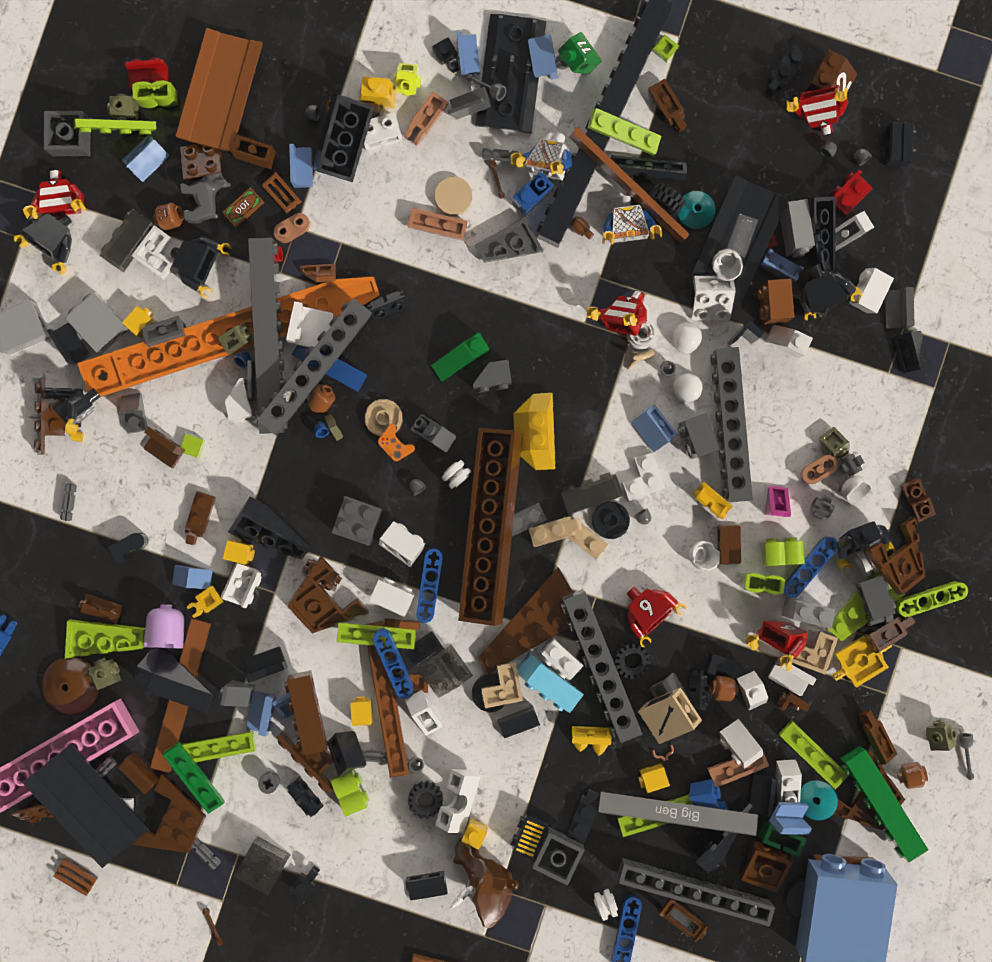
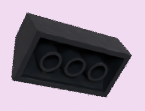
M333 92L312 167L315 171L353 182L374 106Z

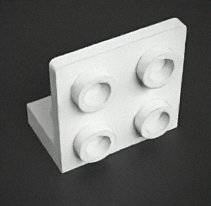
M694 276L695 299L692 320L729 321L736 291L734 280L725 281L717 276Z
M294 301L286 338L287 342L309 348L311 346L315 347L319 342L317 340L319 335L323 331L327 332L330 329L329 323L333 319V313L303 307L302 303ZM324 346L320 350L326 351L327 347Z

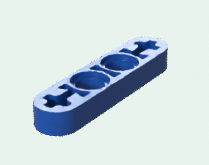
M823 537L805 557V564H800L785 581L783 593L785 596L796 598L802 593L837 551L838 542L835 538ZM825 541H831L832 549H826L823 553L818 551V549H825ZM817 554L820 556L821 562L818 565H813L811 558ZM802 569H806L809 573L806 580H802L799 577V572ZM794 578L798 582L802 583L801 586L800 584H796V586L794 587L795 593H788L789 588L787 587L789 585L793 586L796 583V581H793Z
M430 549L425 555L417 607V618L422 623H428L434 617L443 555L438 549ZM433 552H436V555L439 556V560L437 559L434 565H438V569L433 567L427 568V564L431 565L432 559L429 558V555H432ZM428 571L436 573L435 581L430 582L426 579ZM425 590L433 592L434 597L432 600L427 601L423 598ZM421 602L433 604L432 607L428 606V613H431V616H428L426 619H423V615H420V612H423L425 605L421 606Z
M379 629L375 632L373 638L374 645L397 696L402 699H408L411 697L414 689L412 680L392 634L387 629ZM380 635L387 637L385 644L382 639L379 640ZM392 651L395 654V658L387 659L385 653ZM395 668H399L402 670L403 674L401 676H395L393 675L392 670ZM402 680H404L403 685L405 688H408V692H405V690H401Z
M635 894L627 895L623 901L612 962L620 960V951L623 952L625 962L631 961L642 908L641 901ZM632 900H635L637 906H633V914H631L628 903H632ZM628 918L634 921L633 926L630 928H626L623 925V922ZM622 938L630 940V944L626 947H622L619 942Z

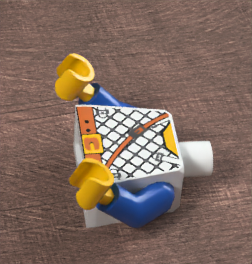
M556 132L553 140L541 139L533 149L525 154L513 153L511 155V164L516 163L517 167H522L525 164L534 175L542 171L548 178L563 180L566 169L572 166L571 153L564 144L565 135Z
M622 196L619 198L620 207L614 208L604 222L602 244H605V240H610L611 244L647 239L649 232L650 238L654 239V234H659L662 237V229L659 225H656L648 212L641 208V205L632 206L630 196Z

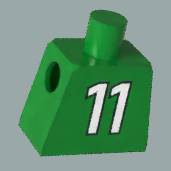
M582 32L570 37L558 49L562 61L568 65L573 73L590 74L602 62Z

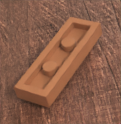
M412 208L408 228L464 241L468 221Z
M763 752L762 757L745 769L741 764L737 765L732 758L707 769L716 787H719L766 768L769 764Z

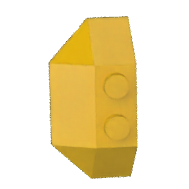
M553 393L533 394L513 414L514 431L523 433L520 457L535 470L555 469Z

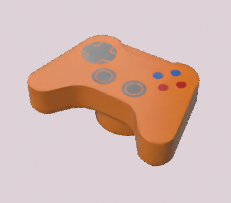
M390 424L379 438L378 443L394 461H399L414 452L415 446L403 444L395 435L396 425Z

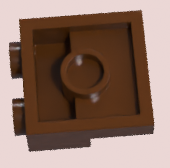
M754 841L747 855L748 861L740 875L741 880L778 893L793 864L792 856L790 853L783 851L781 847L776 849L762 841Z

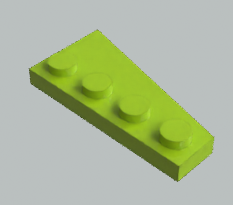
M872 571L871 575L868 576L865 580L882 575L879 572L874 573ZM889 585V596L895 602L905 595H897ZM857 590L834 617L832 629L825 628L840 641L845 640L865 625L867 621H870V619L866 620V613Z
M70 619L67 621L65 658L143 649L145 628Z

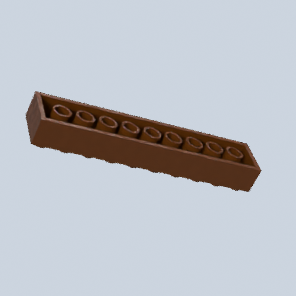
M489 428L478 429L458 621L491 626L503 625L523 434L518 431Z

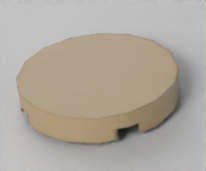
M448 177L437 185L435 202L438 208L447 215H460L470 207L472 190L464 179Z
M388 399L374 401L367 407L365 412L367 428L374 435L380 437L390 424L396 425L397 432L403 422L400 407Z

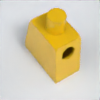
M362 77L359 101L376 103L379 107L395 109L397 89L390 79Z

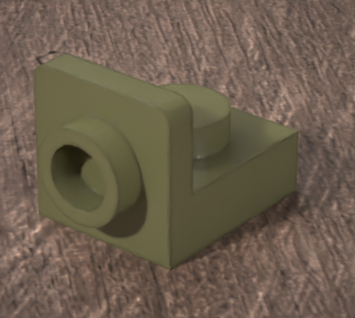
M245 324L235 326L218 337L227 354L233 353L254 340Z
M832 427L819 437V441L836 459L843 458L849 453L850 442L835 427Z

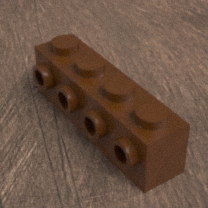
M312 671L288 675L287 682H284L286 693H290L291 697L289 708L290 712H294L295 715L293 726L294 730L299 733V738H297L299 750H303V755L327 750L328 743Z

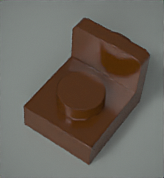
M788 690L785 693H781L777 699V707L783 711L788 704L797 711L803 709L806 712L811 706Z

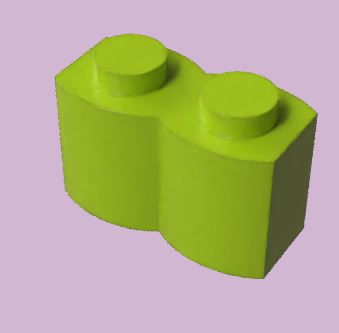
M141 81L132 85L133 99L141 107L153 108L158 105L173 107L178 104L177 90L168 81H156L152 84Z
M797 537L785 538L786 541L778 542V538L766 539L767 543H761L763 566L805 564L803 541H797Z
M754 572L742 573L740 587L754 593L766 592L779 595L784 593L785 579L772 574L761 575Z
M354 769L344 777H338L337 775L331 779L332 787L345 817L367 808L368 801H370L367 791H363L360 786L362 783L361 776L358 772L355 773Z

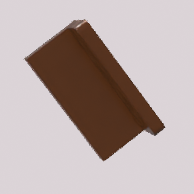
M148 426L144 433L150 438L145 444L144 450L170 468H174L185 449L158 430Z
M739 525L717 526V550L720 551V565L741 563V527Z
M134 752L127 756L125 761L118 767L144 794L157 784L160 779Z

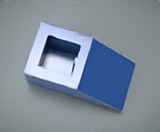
M541 171L513 196L512 203L526 216L544 199L554 187V184Z
M713 779L691 783L689 797L693 805L728 810L726 802L721 798L720 788L716 787Z

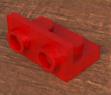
M150 58L147 61L133 59L131 62H125V67L129 74V87L132 92V85L136 82L144 81L151 84L156 81L169 82L168 66L160 58Z
M858 170L855 174L851 172L844 179L846 183L842 187L838 185L830 193L832 196H836V209L844 217L873 189L860 176L861 170Z

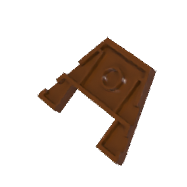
M916 517L909 518L900 525L906 544L888 558L882 543H875L865 550L867 556L897 595H903L925 578L922 552L919 553L917 544L920 541V537L915 531V525L918 524Z
M322 556L319 557L287 605L312 634L335 626L336 623L345 620L349 621L353 617L369 613V609L359 598H356L341 609L319 584L320 580L333 571V568Z
M866 749L896 799L902 805L905 798L886 774L874 754L869 749ZM862 792L859 793L850 807L838 799L837 809L834 812L835 815L882 831L884 830L883 825H879L874 819L873 815L875 812L873 809H869L864 803Z
M162 774L154 791L171 799V802L156 834L148 831L131 845L188 853L192 849L206 815L190 798L188 799L181 792L177 785H174L169 780L170 778L166 774Z

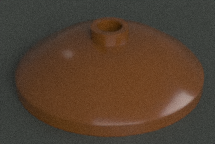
M64 657L53 662L46 669L41 683L42 694L46 703L55 711L68 715L77 714L88 709L95 702L99 694V690L96 689L95 684L89 678V668L93 666L88 661L79 657ZM64 684L68 685L67 691L63 688Z

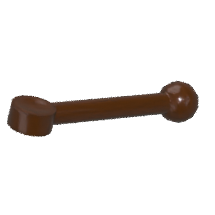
M492 160L489 162V167L494 174L499 192L498 198L503 199L505 193L502 192L496 171L497 164Z
M204 908L202 914L207 917L216 937L217 945L221 946L223 945V940L211 919L210 909Z

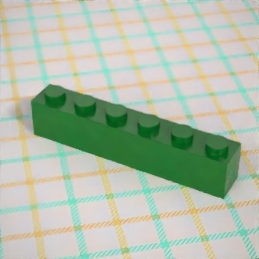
M859 746L841 757L844 763L842 768L848 776L851 774L854 781L852 784L858 792L861 791L864 798L862 799L864 803L875 812L873 815L874 819L885 828L883 833L889 842L893 841L895 844L894 851L899 858H904L911 862L927 852V846L867 751Z

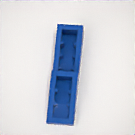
M297 345L292 356L304 361L307 358L305 353L309 347ZM320 350V353H321L322 355H324V356L329 355V353H327V352H325V351H323V350ZM339 359L335 361L326 373V375L356 392H359L367 378L365 373ZM315 361L308 364L315 369L319 368L318 363Z

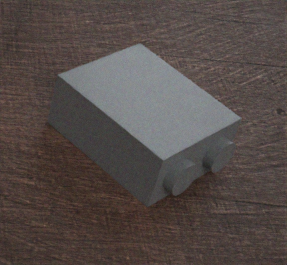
M808 199L788 202L780 217L786 256L792 255L793 258L802 257L804 253L809 252L815 245Z
M93 292L92 294H87L82 299L83 302L78 306L71 308L65 319L95 352L103 354L129 329L122 324L123 320L105 300Z
M29 299L0 312L1 353L11 355L51 338L36 302Z
M786 597L782 616L832 629L836 609Z

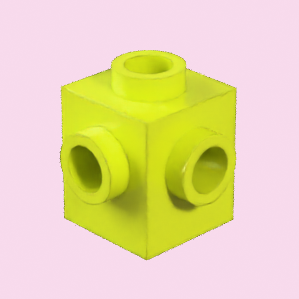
M399 63L397 73H394L393 85H397V93H402L405 96L416 95L417 87H421L418 64Z

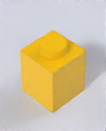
M136 306L122 324L136 336L142 338L144 336L142 327L154 324L157 321L152 317L154 314L148 308L144 307L142 309Z
M227 540L223 559L241 564H249V561H252L254 558L255 550H252L253 545Z
M366 696L355 697V700H352L350 703L352 726L371 725L373 723L372 698L367 699Z
M661 763L639 770L641 776L638 779L641 788H645L648 793L670 786L665 769Z
M470 818L462 834L461 842L479 850L487 834V825Z

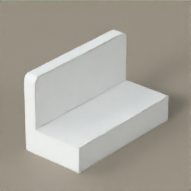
M779 657L768 675L769 679L799 696L803 695L808 684L814 685L816 678L793 665L790 671H786V665L780 668Z

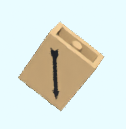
M681 687L646 702L638 711L659 744L694 730L702 721Z

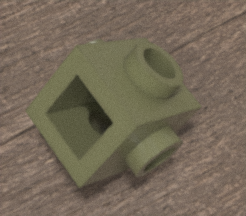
M126 94L110 96L107 111L114 120L139 121V104L133 99V96Z
M105 658L94 662L95 666L89 668V678L95 684L97 690L121 680L119 666L113 659L108 661Z
M936 720L926 728V738L929 741L931 751H950L957 746V732L953 727V722L945 723L944 720Z

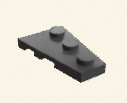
M525 217L475 245L484 263L543 252Z

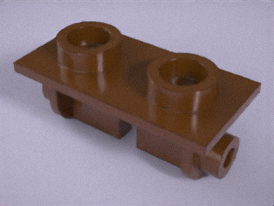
M309 559L306 565L303 566L302 573L304 577L308 575L317 562L316 560ZM332 571L320 580L319 583L324 589L335 592L337 584L341 582L342 577H340L339 573Z
M86 594L85 599L79 603V607H81L80 612L115 624L118 622L123 607L120 604L90 594Z

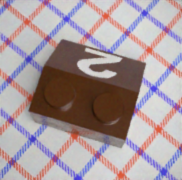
M829 49L806 91L839 85V91H844V88H848V93L857 76V72L847 58Z

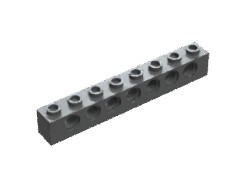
M354 298L351 302L347 301L341 308L343 312L339 317L335 316L329 323L330 329L327 332L323 331L317 338L318 344L308 349L305 353L307 358L303 363L299 361L293 368L295 373L291 378L289 376L285 378L281 384L283 388L280 392L275 391L269 399L271 402L267 408L262 407L256 415L259 417L257 422L275 436L279 434L313 388L320 382L371 317L372 312ZM352 317L355 323L350 326L346 325L344 318ZM338 331L342 333L343 338L336 341L332 338V333ZM324 346L329 347L331 353L327 356L320 353V349ZM310 362H317L319 368L316 371L309 370L308 364ZM300 376L305 377L307 383L304 386H298L296 379ZM286 392H293L295 398L293 401L288 402L284 400V394ZM274 407L282 408L283 413L280 417L272 415L271 412Z
M739 347L715 349L713 354L710 355V362L712 366L714 365L712 383L713 385L716 384L714 403H717L718 411L715 412L716 422H719L720 429L717 430L718 442H721L719 459L723 462V468L720 470L721 479L724 480L725 485L722 488V496L727 502L751 501L753 496ZM723 363L729 366V373L722 371L721 366ZM724 382L731 385L730 392H726L723 389ZM726 401L733 404L732 411L725 409ZM728 420L734 422V430H729L727 428L726 424ZM730 439L736 441L737 445L734 450L728 446ZM732 458H735L738 461V467L736 469L730 466V460ZM734 477L740 480V485L737 488L732 485Z
M581 589L561 597L563 603L560 604L564 614H568L570 621H568L571 632L575 631L578 637L575 639L576 645L579 650L582 649L585 656L582 657L586 668L590 667L592 672L589 675L593 686L597 685L599 691L596 694L599 702H604L606 709L603 710L607 721L611 720L613 727L610 729L614 738H618L622 743L642 735L586 592ZM576 609H583L581 617H574ZM583 627H590L591 630L588 635L581 634ZM596 644L598 646L596 652H588L589 646ZM597 663H605L604 668L602 670H596L595 667ZM611 680L612 684L610 687L604 688L602 686L604 681ZM618 698L619 702L616 705H610L611 699ZM619 716H626L624 722H617Z
M621 858L617 873L619 884L766 926L771 924L775 907L768 899Z

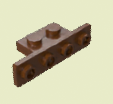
M39 378L38 382H35L34 388L35 393H38V401H35L34 411L38 413V418L34 422V431L37 432V439L34 440V450L37 451V455H45V436H65V422L54 410L65 399H56L55 397L44 398L45 378Z
M283 731L279 733L276 737L278 744L283 749L287 748L292 753V759L297 763H301L305 767V772L310 777L314 776L323 791L327 790L331 793L333 791L331 781L323 774L333 763L329 751L325 750L303 755V750H299L298 744L295 745Z

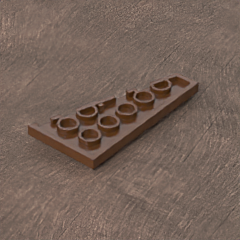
M559 567L555 569L535 594L532 595L497 637L479 655L478 659L487 674L495 671L497 665L507 664L569 628V615L564 614L560 604L563 603L561 597L569 595L573 591ZM576 609L574 612V617L579 618L583 615V609Z

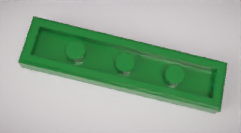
M180 742L163 752L164 758L208 814L224 804L225 800Z

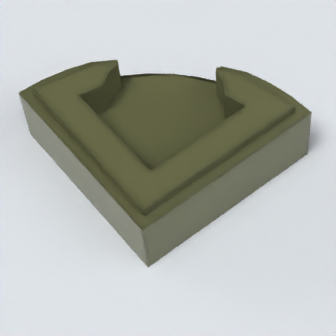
M331 414L325 416L328 427L335 439L338 441L343 438L334 417Z

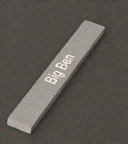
M601 792L599 813L756 836L758 815L605 792Z

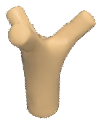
M651 349L644 352H633L630 350L629 354L633 355V361L627 369L630 370L641 360L654 357V350Z

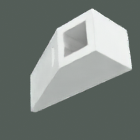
M796 760L776 761L778 803H800L802 774Z

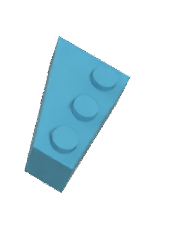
M531 652L527 654L517 667L518 673L526 681L524 685L532 691L534 689L540 692L539 695L544 700H552L554 702L553 705L560 711L564 709L570 713L584 695L572 683L550 669L547 664L539 661Z

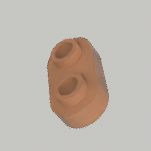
M297 213L277 224L274 228V236L279 242L288 243L309 230L310 220L305 214ZM298 220H303L301 225H297ZM286 229V234L281 235L280 231Z
M824 455L802 469L801 479L807 484L818 483L837 470V459L832 455ZM825 461H827V462L829 463V467H828V468H825V467H824V462H825ZM809 471L813 473L812 478L807 476Z

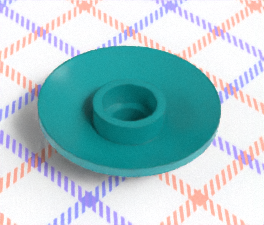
M693 191L684 195L683 198L686 203L678 214L680 221L691 229H702L708 226L715 216V204L711 197L700 191ZM694 206H700L701 211H696Z
M814 780L806 783L801 788L800 803L808 805L805 813L807 817L814 820H824L834 814L837 809L838 799L836 792L829 784ZM814 797L820 799V804L813 802Z

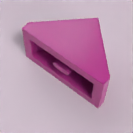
M769 485L765 515L791 516L788 488Z

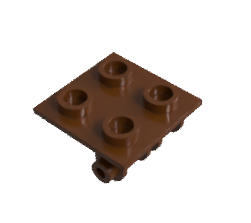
M201 144L180 147L184 180L222 173L220 158H222L221 150Z
M39 800L27 803L21 811L11 813L13 816L20 818V820H27L29 823L39 822L44 817H54Z

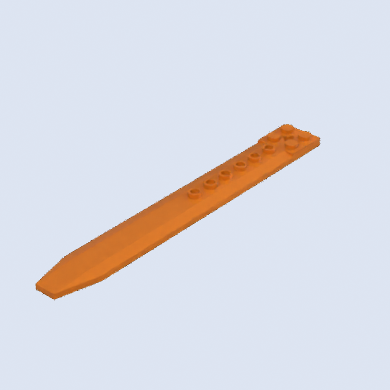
M374 277L336 279L335 281H328L277 298L278 301H281V313H278L279 321H282L283 331L279 332L280 338L287 336L294 301L302 303L303 307L333 313V318L335 316L339 317L343 312L341 308L347 301L351 302L354 298L364 306L380 296ZM252 306L184 328L185 336L151 347H148L144 341L77 363L87 392L94 388L103 397L230 355L227 354L218 337L235 326L245 324L254 339ZM254 340L233 353L254 347ZM102 370L108 373L107 380L105 381L99 379Z

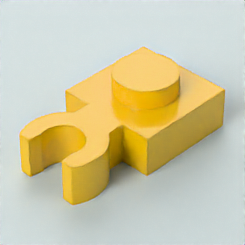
M211 586L195 598L198 602L189 604L187 609L196 608V613L192 615L194 618L200 616L203 610L205 613L210 612L220 605L223 600L214 586Z

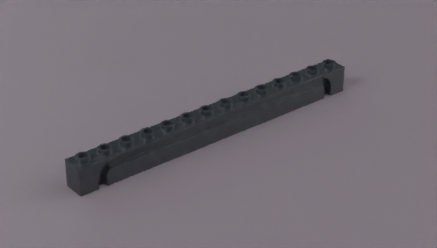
M645 0L641 9L644 12L641 17L638 16L633 25L636 29L633 34L629 33L625 42L628 46L625 51L621 50L617 59L620 63L617 68L613 67L609 76L612 80L609 85L605 84L601 93L604 97L601 102L597 101L594 109H600L620 118L671 11L672 2L668 0ZM588 120L585 127L587 130L586 136L604 152L610 137L587 128ZM580 148L577 154L573 152L571 156L572 166L569 168V171H565L564 178L561 180L563 181L561 188H556L553 194L555 200L552 205H548L545 211L547 217L544 222H540L536 230L539 233L538 239L557 248L560 246L597 167V164Z

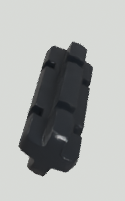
M46 387L43 390L44 398L68 399L79 390L83 393V389H53Z

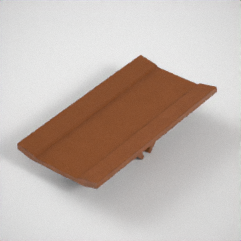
M206 28L177 129V138L224 151H231L241 123L262 48V42L247 40Z

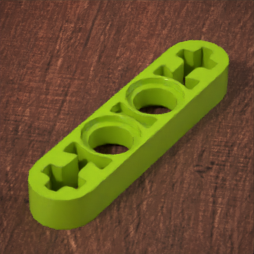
M954 581L899 599L895 603V611L901 616L910 617L953 603L967 596L968 587L964 583ZM957 587L961 588V590L958 591V594L949 592L956 591ZM939 591L944 593V598L941 601L936 599ZM921 597H925L927 600L926 605L923 607L919 606V599ZM904 604H906V605H913V606H914V607H912V606L907 607V608L905 609L906 611H903V610H902V608L904 607Z

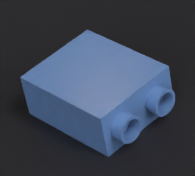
M832 854L823 855L822 861L808 859L802 912L796 942V949L803 962H886L898 885L887 871L884 863L874 859H862L861 865L847 864L844 858Z

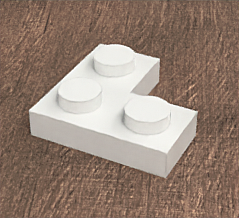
M154 225L131 256L162 279H165L174 267L173 262L160 254L171 240V237Z
M653 452L635 458L634 461L640 477L622 483L628 501L665 489Z

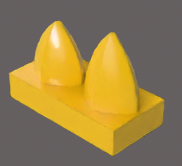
M572 726V743L580 752L588 744H592L594 751L600 756L607 746L611 745L610 728Z

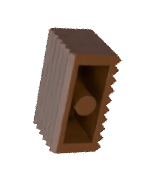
M239 134L236 135L231 149V153L236 159L270 170L277 155L272 145L269 146L268 144L261 143V141L243 138Z

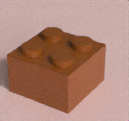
M791 279L768 280L759 287L757 299L761 303L759 320H762V325L785 324L794 318Z

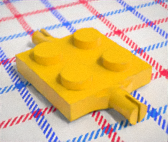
M865 634L834 653L841 669L831 674L833 679L837 681L843 676H847L854 687L860 686L889 668L882 653L892 646L890 645L879 653H874L865 637L868 634Z

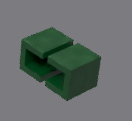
M765 818L758 834L762 842L778 849L781 847L783 851L799 857L806 842L804 835L780 834L769 822L770 819Z

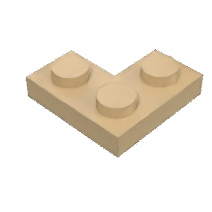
M818 631L812 649L805 647L799 656L792 660V663L826 675L838 638Z
M516 662L497 665L500 685L481 688L485 708L523 701Z

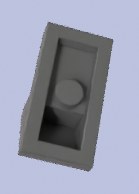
M142 393L122 396L119 413L124 415L127 433L132 434L145 431L148 426Z

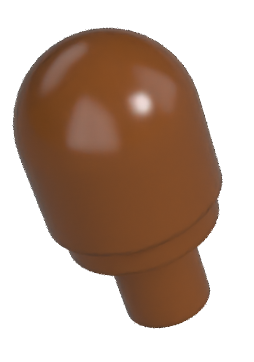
M582 217L572 219L571 228L580 236L584 235L588 240L593 238L594 234L589 230L588 222Z

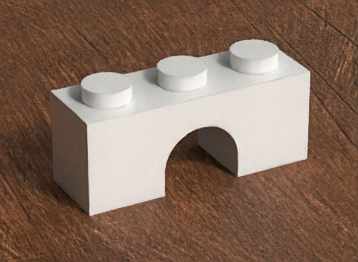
M451 769L446 788L455 793L454 799L448 806L440 807L435 824L437 827L448 833H464L480 776L469 770Z

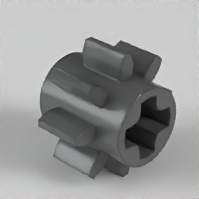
M851 453L840 459L843 464L839 468L842 474L848 472L849 476H852L863 470L861 465L865 462L861 455L855 456L854 453Z
M825 495L821 496V498L816 497L810 506V510L814 511L812 516L818 519L829 518L835 508L831 504L833 499Z

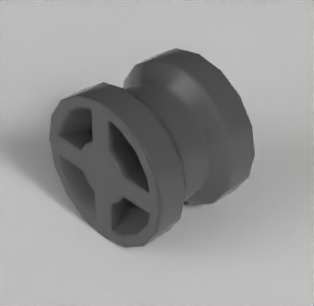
M273 771L263 774L258 782L261 792L265 794L273 793L280 784V777Z

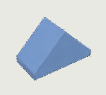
M175 565L172 584L185 588L207 589L212 584L213 570Z

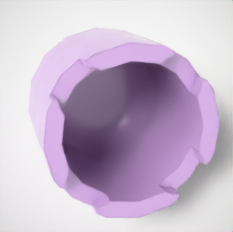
M163 604L160 605V608L151 610L146 618L143 647L183 648L184 616L182 612L172 609V605Z

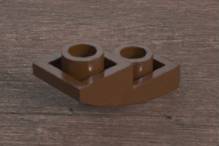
M915 478L900 485L913 516L916 517L917 522L936 515L930 497L926 496L921 479Z

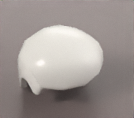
M732 249L721 250L713 258V270L719 279L730 281L736 279L741 274L743 268L742 260L736 251Z
M684 322L674 329L673 345L679 352L688 354L694 352L699 347L702 333L696 324Z
M683 374L673 384V393L677 399L683 402L695 401L703 392L701 380L693 374Z
M853 476L844 482L841 494L850 504H853L865 497L872 489V485L863 476Z
M699 541L689 551L690 562L697 569L710 571L720 563V551L711 542Z

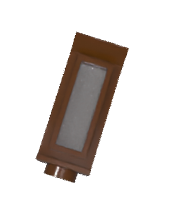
M666 897L668 901L663 907L660 905L656 907L660 916L667 919L695 942L705 936L708 928L706 922L680 901Z

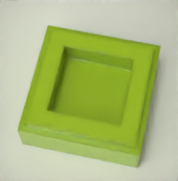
M664 34L653 47L652 52L667 63L679 45Z
M185 434L181 447L185 449L184 454L199 458L205 440Z

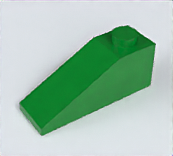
M477 333L431 366L442 382L487 354L490 350L481 334Z

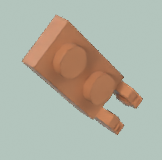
M432 92L411 120V124L403 137L408 139L413 134L415 128L419 129L420 132L413 144L418 146L425 134H428L446 109L448 101Z

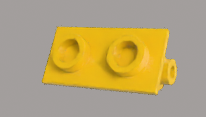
M705 482L693 491L694 499L698 500L705 507L708 506V510L716 515V518L724 519L727 512L733 507Z

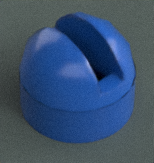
M239 352L234 356V361L240 368H246L247 361L251 360L248 352Z
M319 421L313 427L317 438H323L330 433L328 425L323 421Z

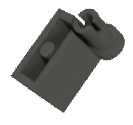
M883 576L855 583L866 613V620L870 619V621H867L869 626L881 622L888 623L894 620L893 614H895L896 604L894 599L889 596V585L887 580L883 579Z

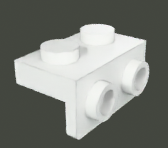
M236 562L221 598L239 604L242 608L246 609L254 598L253 592L255 587H258L261 582V573L255 568Z

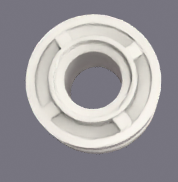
M648 320L642 324L639 330L645 333V338L639 337L638 334L637 336L627 334L629 344L635 349L649 347L656 337V329Z
M462 460L451 465L441 477L444 481H450L448 486L451 489L455 486L457 488L472 472L469 468H463L465 463Z
M861 550L855 552L856 565L864 577L870 576L871 571L874 573L879 572L865 553V550L864 553Z
M609 889L604 890L603 895L599 892L594 894V902L598 914L602 917L603 921L608 920L609 914L612 917L618 916V909L613 894L610 893Z

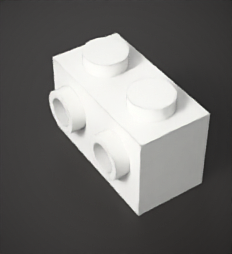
M384 112L379 117L371 118L364 142L366 150L403 140L395 112Z
M876 268L865 269L861 273L860 281L857 285L863 296L861 297L859 294L854 295L855 301L850 300L849 304L866 313H878L894 278Z
M395 522L390 525L379 541L381 547L409 567L422 552L425 545L421 537L416 534L412 535L404 525Z
M386 577L383 580L379 579L369 601L405 617L415 596L412 593L413 589L404 585L400 588L394 585L395 581Z
M554 637L541 650L543 655L541 659L549 666L553 664L557 668L556 672L563 679L567 677L571 680L583 667V664Z
M739 719L720 731L721 739L719 741L726 750L729 748L732 752L731 757L737 765L741 764L745 769L763 756V749Z

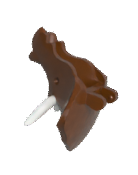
M460 838L455 846L456 856L453 862L462 865L468 877V887L457 896L451 907L455 908L467 896L474 894L472 901L483 927L492 928L505 914L511 901L512 890L518 888V882L512 878V873L499 862L482 857L478 849L461 842L462 838Z

